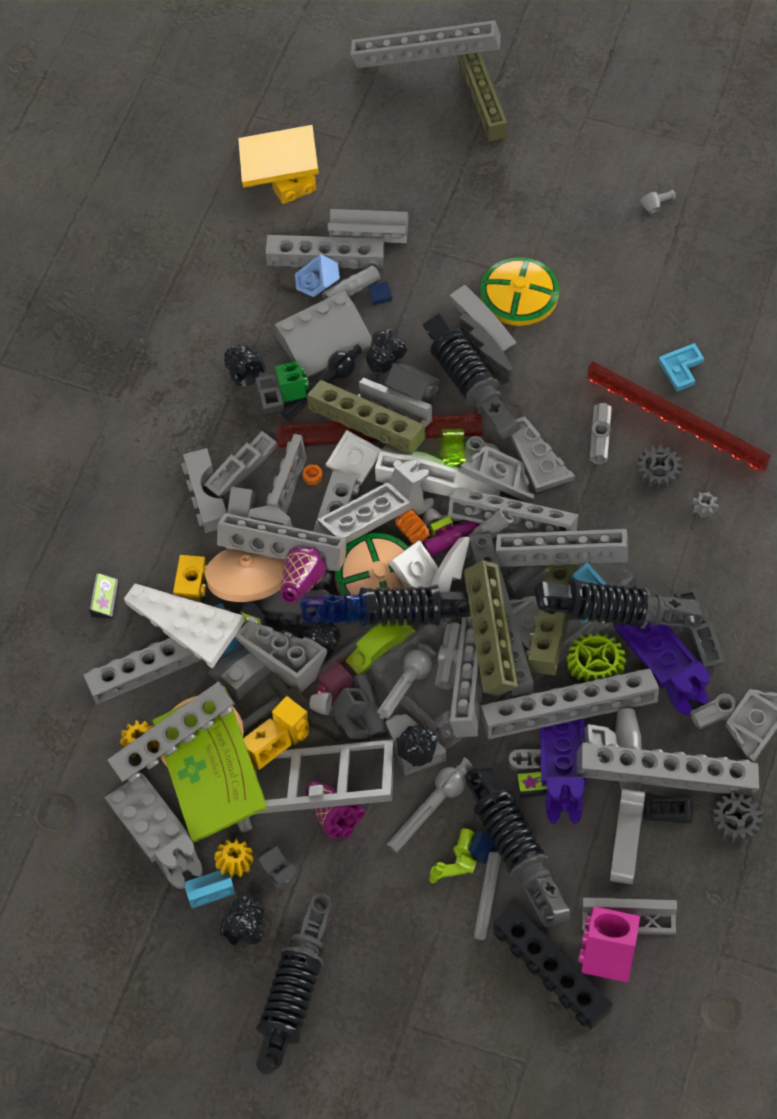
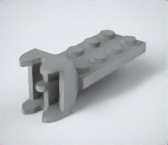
M294 434L292 441H289L287 444V454L285 459L282 458L280 473L274 478V489L267 497L268 506L250 509L247 518L292 527L291 519L286 514L307 459L302 435Z
M417 460L407 461L396 466L390 484L387 482L317 519L319 526L328 535L346 538L347 544L410 509L418 515L423 514L434 505L433 498L423 499L424 491L422 490L421 482L428 478V469L412 472L419 465Z
M143 773L133 782H127L105 797L108 805L152 863L154 861L158 863L164 876L174 887L179 889L185 888V878L182 876L184 871H190L192 875L197 877L203 875V867L198 859L189 833Z

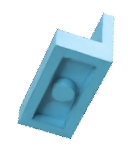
M221 870L185 882V890L191 908L235 894L229 873L222 876Z

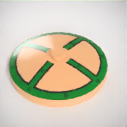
M383 533L365 534L346 545L345 562L339 571L335 570L336 587L345 603L356 611V603H360L363 588L376 590L377 588L384 589L389 587L392 590L394 587L399 589L405 587L389 565V562L409 547L401 540Z

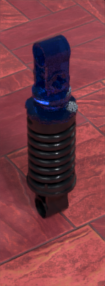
M438 584L428 587L419 586L417 588L414 586L409 588L401 587L400 589L394 587L392 590L389 587L384 589L377 588L376 590L361 587L356 595L345 593V596H309L300 603L302 617L308 623H337L345 621L346 624H351L352 621H357L360 623L361 628L368 626L377 627L380 620L383 627L388 625V620L390 626H395L396 620L399 626L404 625V620L407 626H411L413 619L416 626H419L421 622L423 625L429 623L439 626L441 618H465L471 615L469 602L464 607H458L461 602H468L467 592H440ZM309 607L316 608L313 612H306V609Z

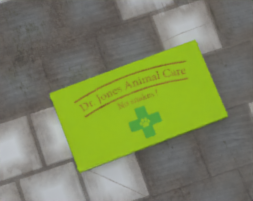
M212 701L205 703L204 711L207 714L214 713L216 709L215 704ZM180 706L162 716L153 719L154 726L162 722L164 719L172 715L174 712H176L183 706ZM234 710L223 718L221 715L213 720L215 724L205 731L202 728L196 731V737L185 744L182 741L176 746L178 750L167 757L164 754L193 843L268 808ZM193 714L186 717V724L189 727H194L197 724V718ZM171 727L167 732V736L171 740L177 739L179 735L175 727Z

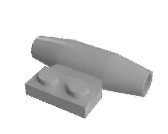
M623 708L618 710L615 733L609 727L588 724L584 728L585 742L592 741L598 745L606 746L617 744L623 748L640 747L642 749L641 733L634 709ZM598 757L600 762L606 763L603 758ZM620 760L623 765L628 766L624 760ZM619 781L621 793L622 789L640 791L641 784Z

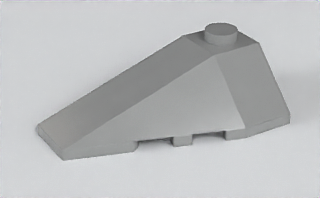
M250 621L234 636L235 639L284 683L300 694L316 679L327 654V649L312 639L306 637L303 639L297 638L289 632H285V634L276 632L271 627Z
M283 629V630H281V631H279V632L285 634V632H288V631H286L285 629ZM244 648L223 658L208 672V675L216 682H220L222 686H225L226 690L239 701L271 670L247 648Z

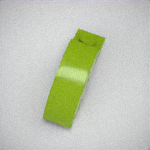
M397 617L395 626H390L388 619L386 627L381 626L380 623L377 627L366 633L356 643L358 647L345 661L358 675L365 674L384 653L392 648L402 647L416 631L411 626L406 625L405 619L403 626L397 624Z

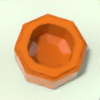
M308 465L303 469L302 477L307 485L316 486L322 481L323 473L318 465Z

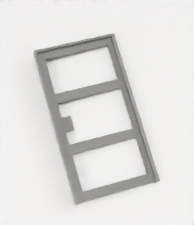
M394 739L283 751L274 759L291 757L287 798L265 800L268 808L256 814L392 801L395 756ZM384 748L382 789L347 792L350 751ZM340 752L337 793L324 794L323 785L309 786V796L297 797L301 756Z

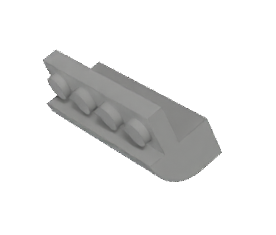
M330 209L329 237L384 238V242L407 243L409 213Z

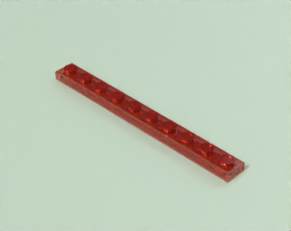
M593 361L589 365L587 378L594 384H599L607 388L611 393L624 397L628 402L641 406L645 411L658 415L662 420L675 424L681 430L688 431L698 439L705 440L714 445L715 448L723 450L734 458L750 464L754 469L765 472L768 468L771 458L770 454Z
M482 414L432 417V421L425 427V439L483 435ZM339 422L277 426L279 448L287 447L288 442L292 441L294 434L302 435L304 446L338 444L346 430L368 442H381L355 429L348 428Z

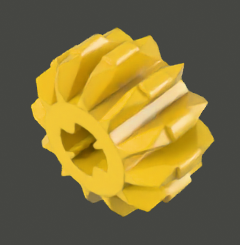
M137 720L134 726L127 724V730H122L121 732L123 737L120 740L121 745L125 748L154 726H148L146 721L139 725ZM156 740L150 742V751L151 748H157ZM134 753L131 757L134 758L138 753Z
M237 838L234 843L226 840L225 845L219 844L218 851L214 856L216 868L221 869L222 876L229 873L231 879L234 874L241 878L243 872L248 873L250 866L253 864L251 848H247L246 842L238 844Z

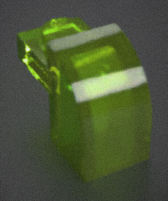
M463 429L440 430V457H443L444 464L465 463Z

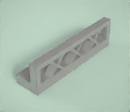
M366 378L359 382L360 393L357 396L414 421H419L425 427L432 421L431 404Z
M583 898L582 932L587 930L585 929L587 915H592L593 907H599L643 916L649 923L644 927H638L637 934L676 935L677 900ZM660 917H670L671 928H661L655 921Z

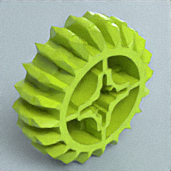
M598 631L595 636L588 632L587 638L580 635L579 641L574 640L572 646L568 649L567 662L569 663L567 668L572 670L571 676H577L578 683L582 681L586 683L622 674L626 659L624 658L625 651L621 650V643L615 644V637L608 639L607 633L602 637ZM607 653H609L614 661L613 665H611L609 663V660L606 658ZM580 655L583 656L584 660L586 661L585 667H583V665L579 661Z

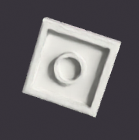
M346 430L328 459L326 467L335 471L357 475V482L362 486L378 460L382 449Z
M420 540L389 562V565L400 581L407 588L411 586L415 588L430 586L438 570V566Z

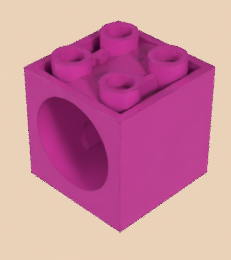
M593 907L592 916L587 915L585 929L587 930H584L581 947L584 948H581L578 962L583 963L581 973L628 982L640 916Z

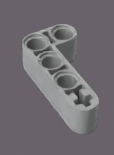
M622 789L610 882L633 885L645 792Z

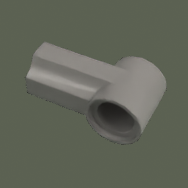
M720 694L716 700L692 710L690 715L695 726L700 730L719 720H728L734 712L735 700L729 694ZM722 704H726L730 708L727 710H723L719 706Z

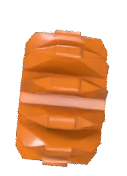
M408 510L395 519L396 526L411 544L419 540L422 543L429 536V529L414 511Z

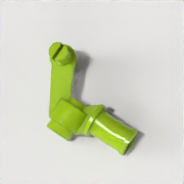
M461 829L457 846H454L453 849L456 855L455 864L445 865L442 862H438L430 870L429 881L431 883H437L438 880L445 877L473 873L477 861L473 860L471 853L468 851L475 835L472 830Z

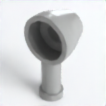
M674 190L659 195L657 192H651L640 199V203L649 214H653L660 210V202L674 200L676 194Z
M430 508L423 513V523L431 532V524L447 517L448 514L441 515L435 509ZM450 516L453 522L462 521V519Z
M324 692L312 695L310 698V709L332 717L331 693Z

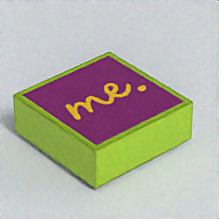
M450 516L431 524V536H435L453 526Z

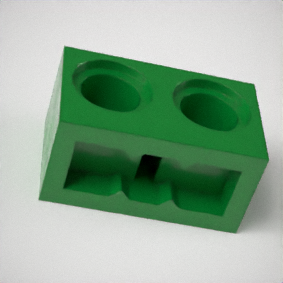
M299 361L275 366L283 402L306 398V389H309L305 369L304 367L300 368Z

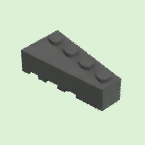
M322 589L308 591L300 600L293 604L284 602L281 599L279 590L269 597L244 602L242 606L243 609L253 602L266 616L267 623L276 624L277 621H280L282 624L287 625V627L295 628L297 624L306 626L309 629L313 622L327 618L337 625L340 615L329 592Z

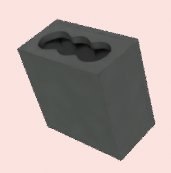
M393 364L385 385L420 401L433 400L438 396L441 379L408 364Z

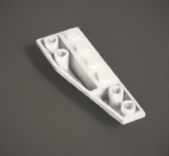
M385 445L379 453L375 466L377 482H388L390 484L396 466L407 461L417 460L419 465L412 472L428 469L429 471L428 478L421 482L423 491L451 496L460 487L495 496H500L501 493L500 490L458 472V467L419 451H415L411 455L393 446Z

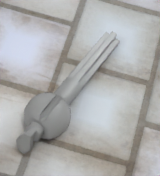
M418 643L417 649L411 650L405 655L402 661L404 673L378 709L379 718L384 719L385 717L388 719L413 681L423 679L429 674L432 668L431 658H435L437 655L429 645Z
M464 757L462 763L456 768L446 767L438 772L435 778L436 789L387 843V846L392 851L398 853L446 797L455 798L462 794L466 784L464 775L473 766L468 759Z

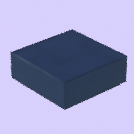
M387 282L368 286L373 305L392 301Z
M478 831L468 851L479 863L486 864L489 853L494 848L493 841L484 832Z

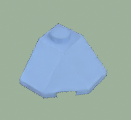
M321 254L295 273L296 290L315 297L340 279L338 262Z

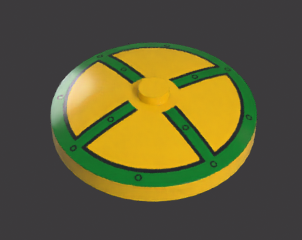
M515 257L494 264L485 273L481 281L480 297L481 301L500 322L514 326H526L542 321L553 312L559 298V284L554 273L543 263L530 258Z

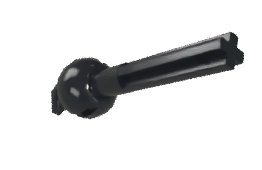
M356 344L353 346V350L348 352L340 350L333 353L328 359V369L309 386V389H306V395L320 380L330 384L336 377L342 379L350 376L355 369L354 359L357 357L356 355L362 352L361 347ZM307 397L290 403L281 412L283 417L290 421L308 404Z

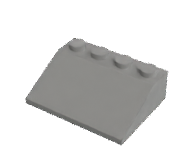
M345 291L275 324L276 338L293 362L299 361L300 368L304 367L307 379L327 370L328 359L336 351L348 352L353 350V346L356 344L361 347L362 352L371 347L372 338L354 303Z

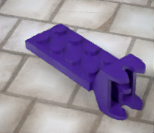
M620 623L617 625L613 624L615 630L645 668L651 669L660 687H666L669 700L678 712L690 716L691 705L688 701L691 699L702 706L709 703L708 694L705 691V685H708L710 681L707 669L701 662H697L669 626L647 623L644 629H639L628 624L622 626Z
M584 719L540 728L541 786H546V815L552 824L558 822L562 811L568 812L569 819L573 824H577L582 817L584 786H587V778L577 777V750L582 743H585Z

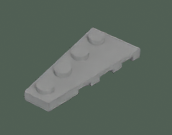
M524 416L515 419L521 429L511 435L510 438L524 464L535 491L539 492L575 480V475L572 471H569L564 466L561 458H558L553 453L550 445L542 440L539 432Z

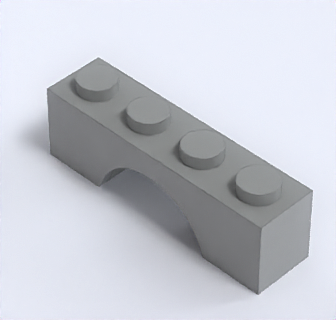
M205 448L183 454L184 463H181L184 475L188 474L189 480H186L188 490L194 493V497H191L193 507L199 510V514H196L198 524L204 527L205 533L217 530L218 522L226 513L223 499L210 497L203 491L204 484L214 474L208 450Z

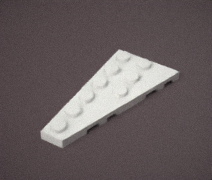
M134 584L124 598L126 605L141 616L147 617L153 625L159 626L165 634L184 648L191 650L197 658L203 659L212 669L245 622L243 615L139 584Z

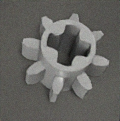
M709 491L708 493L699 492L698 499L693 498L692 501L694 506L693 513H698L701 518L707 516L711 518L713 511H718L717 497H713Z

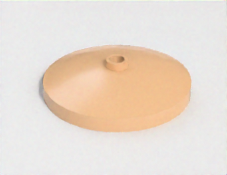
M226 549L217 554L206 568L205 575L208 588L217 597L233 602H250L269 597L281 588L285 560L275 557L269 558L256 553H246L237 549Z

